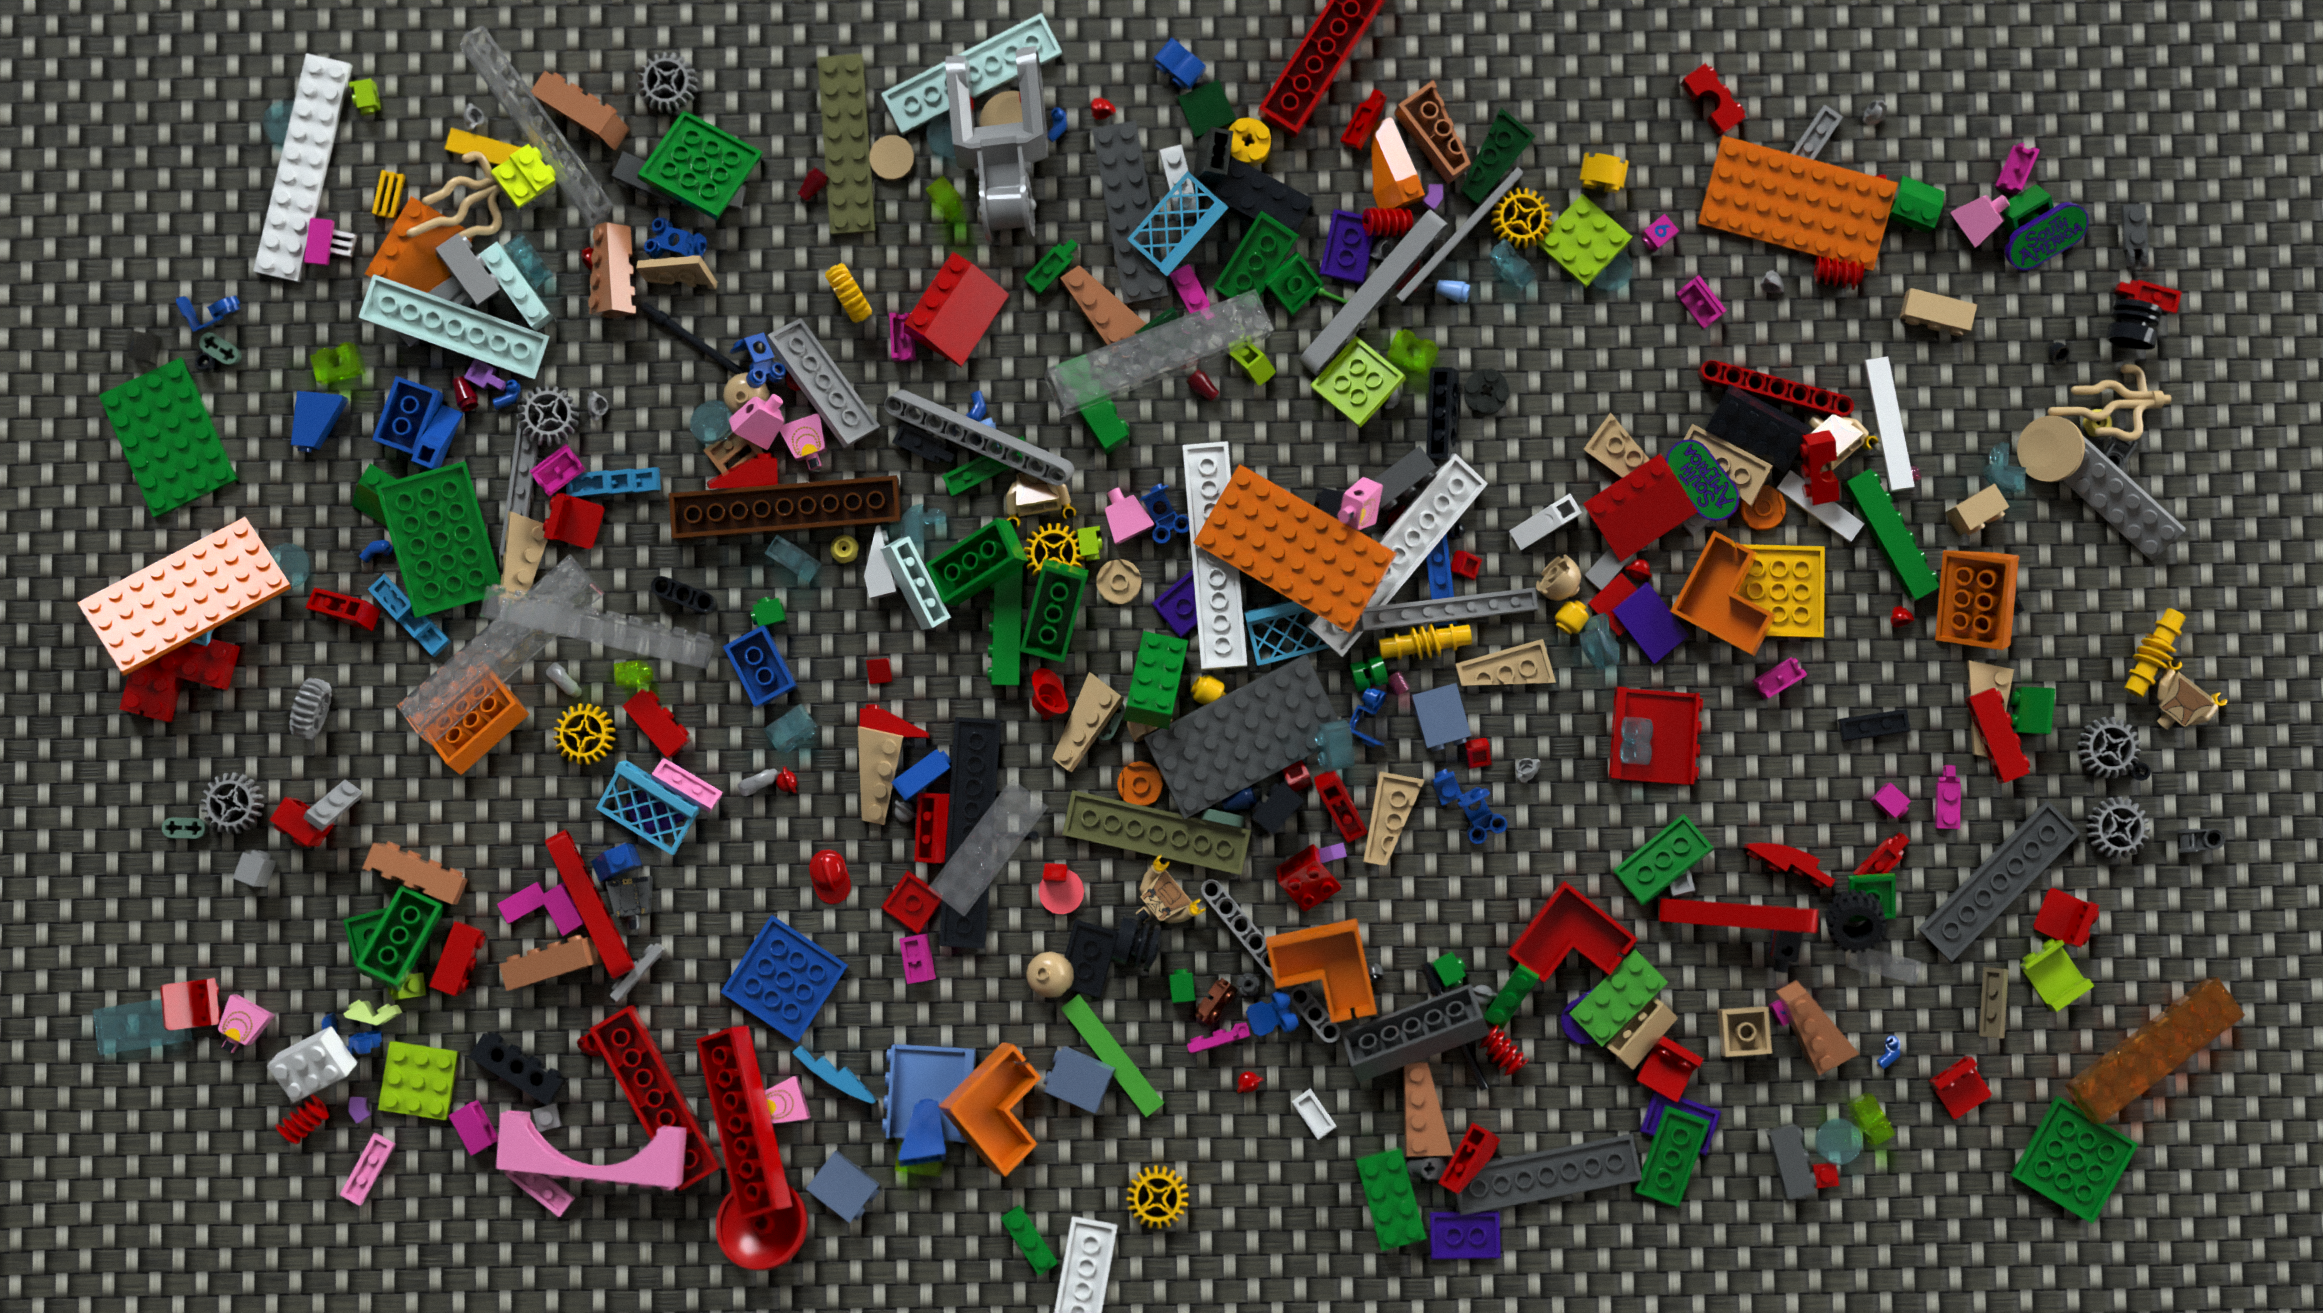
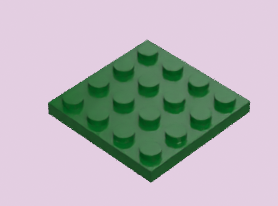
M683 110L638 172L637 179L717 221L761 159L762 151Z
M2055 1096L2010 1176L2090 1224H2093L2139 1144L2063 1098Z

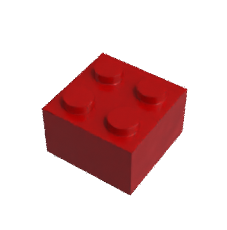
M285 797L269 819L275 823L273 827L283 834L288 833L294 836L292 840L295 843L309 848L311 846L319 847L335 825L332 822L323 831L319 830L303 818L306 811L311 807L298 798Z

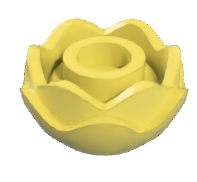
M2094 409L2092 411L2100 412L2102 409ZM2111 416L2099 421L2100 425L2096 423L2097 421H2091L2087 418L2083 420L2085 430L2093 437H2103L2095 434L2097 428L2112 427Z
M849 535L836 537L830 547L832 557L839 563L855 560L859 550L857 541Z

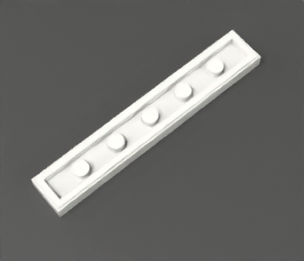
M1881 357L1865 360L1864 363L1890 492L1913 489L1915 486L1889 358Z

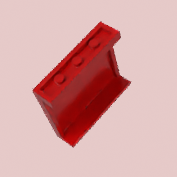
M1627 687L1614 688L1608 779L1693 785L1694 780H1698L1699 768L1695 767L1696 758H1699L1700 744H1697V735L1701 734L1702 722L1698 721L1699 712H1702L1703 698H1700V693L1629 689Z

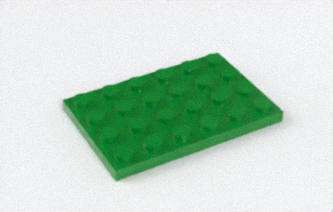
M180 357L99 395L154 518H158L238 481V477L184 358Z
M466 461L375 486L415 618L500 594L501 578Z

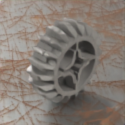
M663 52L662 58L655 54V61L653 62L651 59H647L646 61L649 66L642 65L640 67L644 73L637 74L638 79L642 81L636 83L637 87L641 88L638 93L644 97L643 102L645 104L650 103L652 110L658 106L660 113L664 111L665 107L670 114L672 113V107L680 111L679 105L682 103L685 107H688L686 99L694 100V96L690 92H697V87L694 84L698 83V79L693 77L696 74L695 69H690L691 63L689 61L685 62L683 56L677 59L676 53H672L670 58H668L666 52ZM665 67L677 68L676 70L673 69L670 72H664L661 70ZM656 74L658 77L657 83L654 85V89L650 90L651 79ZM684 75V86L679 92L677 84L681 80L680 77ZM661 76L671 82L673 89L663 83L664 81ZM666 93L672 94L674 97L663 99L659 98L658 96H662Z
M547 385L543 392H541L539 387L536 388V394L529 391L528 397L530 399L523 397L521 401L524 405L518 406V411L521 412L517 414V419L521 421L518 425L519 428H525L523 435H530L529 439L531 442L538 438V445L540 446L543 444V441H547V446L550 447L553 440H555L557 445H560L561 437L567 441L569 439L567 433L573 435L575 433L573 427L578 426V421L575 420L579 418V412L575 411L578 409V406L575 403L571 404L573 397H566L567 392L565 390L558 394V387L556 386L553 388V391H549V386ZM543 401H552V402H551L550 404H548V405H541V404H540V402H543ZM560 405L567 412L565 422L557 415ZM531 410L539 417L536 427L529 419ZM552 413V418L544 419V414ZM548 427L557 428V430L554 431H545V429Z
M308 678L300 686L290 714L289 728L293 735L312 740L321 731L331 703L332 689L329 683L317 678Z
M2106 717L2100 718V723L2097 720H2093L2092 726H2085L2087 733H2080V737L2084 741L2078 742L2077 745L2083 747V750L2078 751L2077 754L2085 756L2081 760L2082 764L2089 763L2086 770L2091 771L2095 768V776H2099L2102 773L2105 779L2109 778L2110 775L2112 778H2118L2119 774H2127L2126 769L2132 770L2134 768L2131 762L2139 761L2134 754L2141 753L2140 749H2135V745H2139L2141 741H2134L2133 739L2138 733H2130L2129 731L2132 726L2130 724L2124 726L2123 719L2118 720L2117 723L2115 717H2110L2109 720ZM2104 729L2113 730L2121 737L2113 739L2109 734H2106ZM2097 735L2098 747L2093 751V742ZM2117 743L2112 746L2113 749H2110L2111 751L2102 752L2106 750V746H2108L2106 744ZM2125 744V754L2122 758L2120 749ZM2105 756L2109 761L2113 762L2114 766L2104 765L2097 758Z
M233 772L231 777L228 773H224L223 780L218 776L215 777L216 784L208 783V787L211 790H204L203 794L207 795V799H201L200 801L206 804V807L202 808L201 812H208L204 819L205 821L212 820L210 827L215 828L218 826V832H224L226 829L227 834H232L234 831L240 834L242 833V828L250 830L249 823H257L254 816H262V813L257 811V809L264 807V804L258 803V800L263 799L264 796L256 794L261 788L259 786L252 787L255 782L253 779L247 781V775L242 774L239 777L238 773ZM235 785L234 790L231 789L228 795H220L224 788ZM243 790L248 796V805L243 801ZM225 800H233V802L240 807H232V805ZM216 802L222 806V817L217 811ZM236 812H245L241 819L229 822Z
M2117 797L2116 800L2108 798L2107 803L2104 801L2099 802L2100 808L2093 807L2092 810L2096 816H2088V819L2093 821V823L2086 824V828H2092V832L2088 833L2087 837L2095 838L2091 845L2099 844L2097 852L2101 853L2105 850V857H2110L2113 854L2114 859H2119L2121 855L2123 858H2129V852L2132 855L2137 854L2136 847L2139 849L2144 848L2141 840L2148 841L2149 839L2144 835V832H2150L2151 829L2148 827L2144 828V823H2148L2150 820L2142 819L2146 812L2144 810L2137 812L2139 804L2135 803L2131 806V799H2126L2123 802L2122 797ZM2112 810H2122L2129 815V817L2120 819L2118 815H2114ZM2105 818L2107 828L2102 832V822ZM2124 823L2119 828L2120 832H2113L2117 828V824ZM2134 824V834L2131 838L2129 829ZM2116 837L2119 841L2123 842L2124 846H2114L2107 839Z

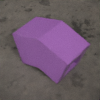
M1443 184L1428 185V195L1422 204L1433 212L1442 202Z
M1344 843L1318 849L1321 863L1347 857Z
M353 1096L349 1099V1113L356 1124L361 1123L372 1115L367 1108L368 1097Z

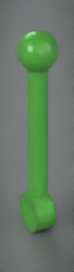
M1320 288L1317 291L1319 296L1324 295L1344 304L1348 302L1346 299L1326 292L1324 288Z

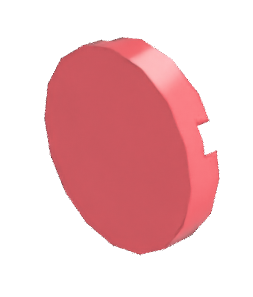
M1067 870V880L1065 882L1044 881L1042 879L1038 893L1040 901L1046 909L1052 913L1066 914L1079 907L1083 900L1084 887L1078 875Z

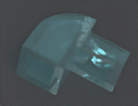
M522 232L503 245L535 288L553 276L547 264Z
M1503 239L1488 254L1492 260L1490 264L1496 272L1519 291H1522L1536 276L1530 263L1518 256L1511 243L1506 239Z
M2000 442L1991 450L1990 460L1993 464L1984 467L1985 477L1990 485L1996 484L2000 491L2019 493L2025 487L2026 467L2008 466L2009 443Z
M923 504L910 507L901 519L900 538L909 536L913 543H925V524H947L946 512H942V509L933 508L928 509V513H924Z
M776 535L764 553L807 582L811 581L821 566V563L779 535Z
M1601 613L1589 618L1585 623V632L1580 634L1581 646L1586 657L1599 670L1618 664L1619 644L1609 636V616Z

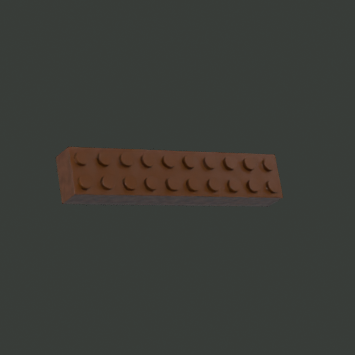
M897 475L669 493L671 537L676 542L902 524L900 487Z

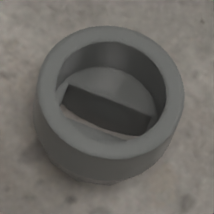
M1374 963L1375 966H1371V964L1367 966L1370 982H1378L1384 978L1383 968L1377 963Z

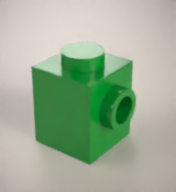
M765 597L757 600L758 604L752 605L754 611L750 612L753 624H758V627L762 625L771 627L787 622L780 598L771 600L770 597Z
M1452 951L1430 962L1444 987L1450 985L1452 989L1463 983L1461 978L1466 976L1464 970L1467 968L1460 957L1456 959Z

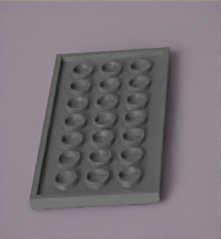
M1303 655L1171 722L1169 730L1159 728L1143 736L1183 819H1186L1346 737V734L1308 656Z

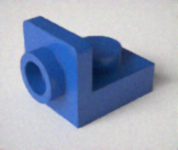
M1447 769L1435 773V779L1431 780L1441 806L1458 799L1462 795L1455 779L1454 771L1448 773Z

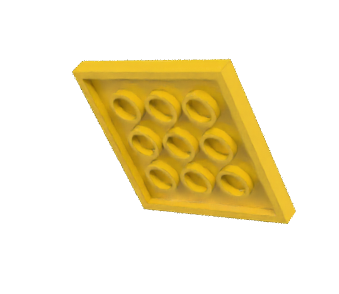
M1741 544L1755 551L1758 555L1740 586L1737 595L1776 615L1765 637L1823 638L1825 546Z

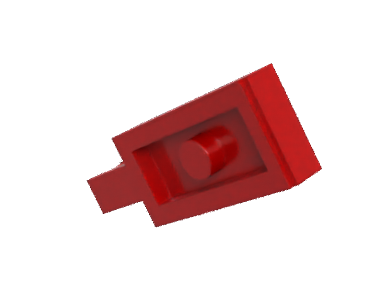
M1373 89L1369 99L1359 104L1340 139L1343 145L1358 150L1362 149L1383 110V105L1387 98L1381 91Z
M2131 280L2130 284L2120 282L2116 284L2114 292L2126 296V299L2142 300L2158 305L2162 308V312L2172 315L2177 314L2182 294L2181 291L2142 280Z
M1900 832L1892 839L1890 837L1887 838L1853 874L1888 873L1903 858L1902 854L1904 851L1902 849L1910 840Z

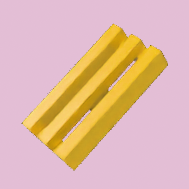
M381 170L372 209L373 215L396 219L405 180L404 174ZM389 177L382 210L380 211L386 180ZM398 179L391 211L387 213L394 180Z

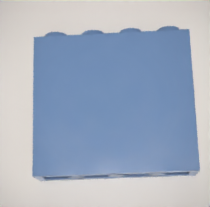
M902 1044L891 1045V1049H887L886 1062L890 1063V1072H886L885 1086H889V1093L884 1096L883 1106L884 1109H887V1119L883 1118L882 1132L886 1133V1138L905 1137L915 1103H919L923 1099H933V1101L938 1100L940 1105L975 1070L976 1049ZM939 1108L944 1140L968 1143Z

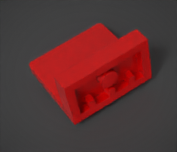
M1314 844L1276 867L1278 883L1303 911H1308L1341 890L1339 882L1321 863L1319 850Z
M1662 1036L1652 1047L1636 1080L1676 1103L1692 1072L1700 1067L1703 1058Z
M1963 1057L1928 1081L1953 1119H1958L1992 1096L1991 1091L1975 1069L1978 1064L1973 1057Z

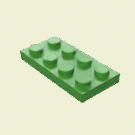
M1635 949L1569 1014L1602 1047L1668 982Z

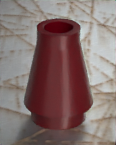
M814 167L808 171L797 194L806 201H809L812 196L827 184L826 181L829 177Z
M1199 369L1186 381L1190 385L1188 388L1207 398L1210 402L1219 394V391L1204 371L1201 372Z
M464 376L453 379L452 384L454 386L457 407L463 412L475 409L478 406L477 401L479 398Z

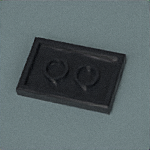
M1075 919L1065 952V958L1073 966L1074 972L1073 982L1069 990L1097 998L1101 997L1119 934L1118 931Z

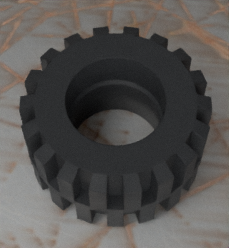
M1852 889L1847 894L1845 891L1841 892V897L1835 896L1833 903L1829 902L1827 906L1828 911H1825V921L1829 936L1837 947L1841 946L1845 952L1850 949L1851 953H1857V950H1861V953H1864L1867 948L1874 949L1875 943L1880 944L1882 942L1881 936L1886 934L1887 922L1879 900L1874 898V895L1871 893L1866 895L1864 890L1856 893V890ZM1855 915H1862L1868 918L1859 927L1852 928L1844 925L1848 918Z

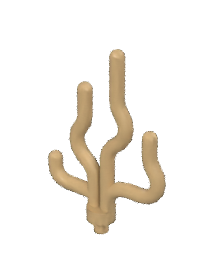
M477 151L469 152L462 156V161L464 163L474 160L478 161L486 178L476 181L464 176L454 177L445 184L443 189L424 197L422 204L428 206L446 198L459 185L480 191L463 199L455 216H440L408 229L406 234L409 238H413L438 226L452 227L458 225L466 217L470 205L487 198L493 223L487 227H470L458 234L461 237L465 235L468 239L475 235H492L499 230L502 225V216L496 203V197L503 189L491 175L492 168L484 154Z
M2124 364L2120 368L2121 372L2135 375L2138 391H2130L2114 380H2103L2093 386H2073L2071 393L2073 395L2099 394L2105 389H2113L2120 396L2129 400L2111 401L2100 412H2094L2085 407H2051L2047 413L2050 416H2082L2091 421H2101L2109 417L2116 409H2134L2133 432H2125L2114 427H2099L2095 430L2097 436H2113L2122 441L2131 442L2137 440L2143 433V411L2149 408L2161 409L2164 404H2170L2171 395H2164L2161 390L2148 391L2143 370L2136 365Z

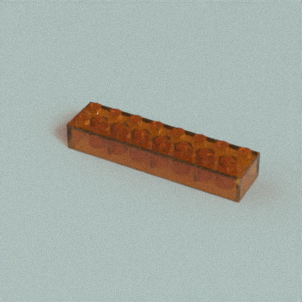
M2218 977L2206 978L2064 1086L2091 1123L2102 1124L2244 1017L2245 1014Z

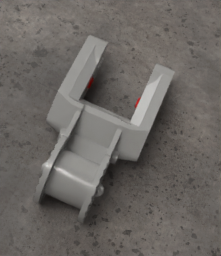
M1037 46L1016 50V65L1020 88L1019 98L1023 122L975 127L969 61L966 60L965 56L960 55L946 56L945 59L952 140L957 167L974 170L975 177L980 178L978 187L981 205L978 208V212L983 221L982 226L987 242L994 241L995 230L1025 227L1028 237L1035 236L1034 210L1036 208V201L1031 195L1032 189L1028 172H1032V163L1048 157V135L1043 84Z

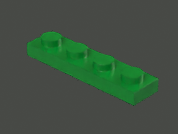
M1023 436L1018 438L1022 441H1025ZM1017 452L1018 456L1023 458L1021 453ZM983 455L943 475L942 478L951 496L954 497L1012 467Z

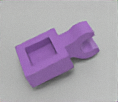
M476 358L464 378L485 390L489 384L503 392L507 387L505 381L494 376L497 371L495 368Z

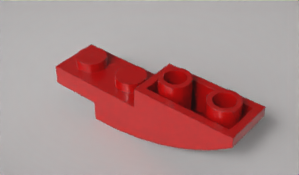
M1749 843L1743 847L1748 851L1747 855L1756 861H1759V859L1764 860L1768 863L1766 867L1776 873H1779V871L1786 872L1791 866L1793 873L1800 877L1806 875L1812 879L1810 883L1820 889H1823V887L1831 888L1835 882V879L1816 868L1820 859L1799 849L1774 843Z

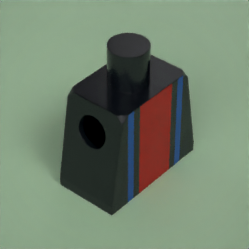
M1772 930L1769 954L1775 959L1774 971L1787 973L1789 961L1797 962L1803 932Z

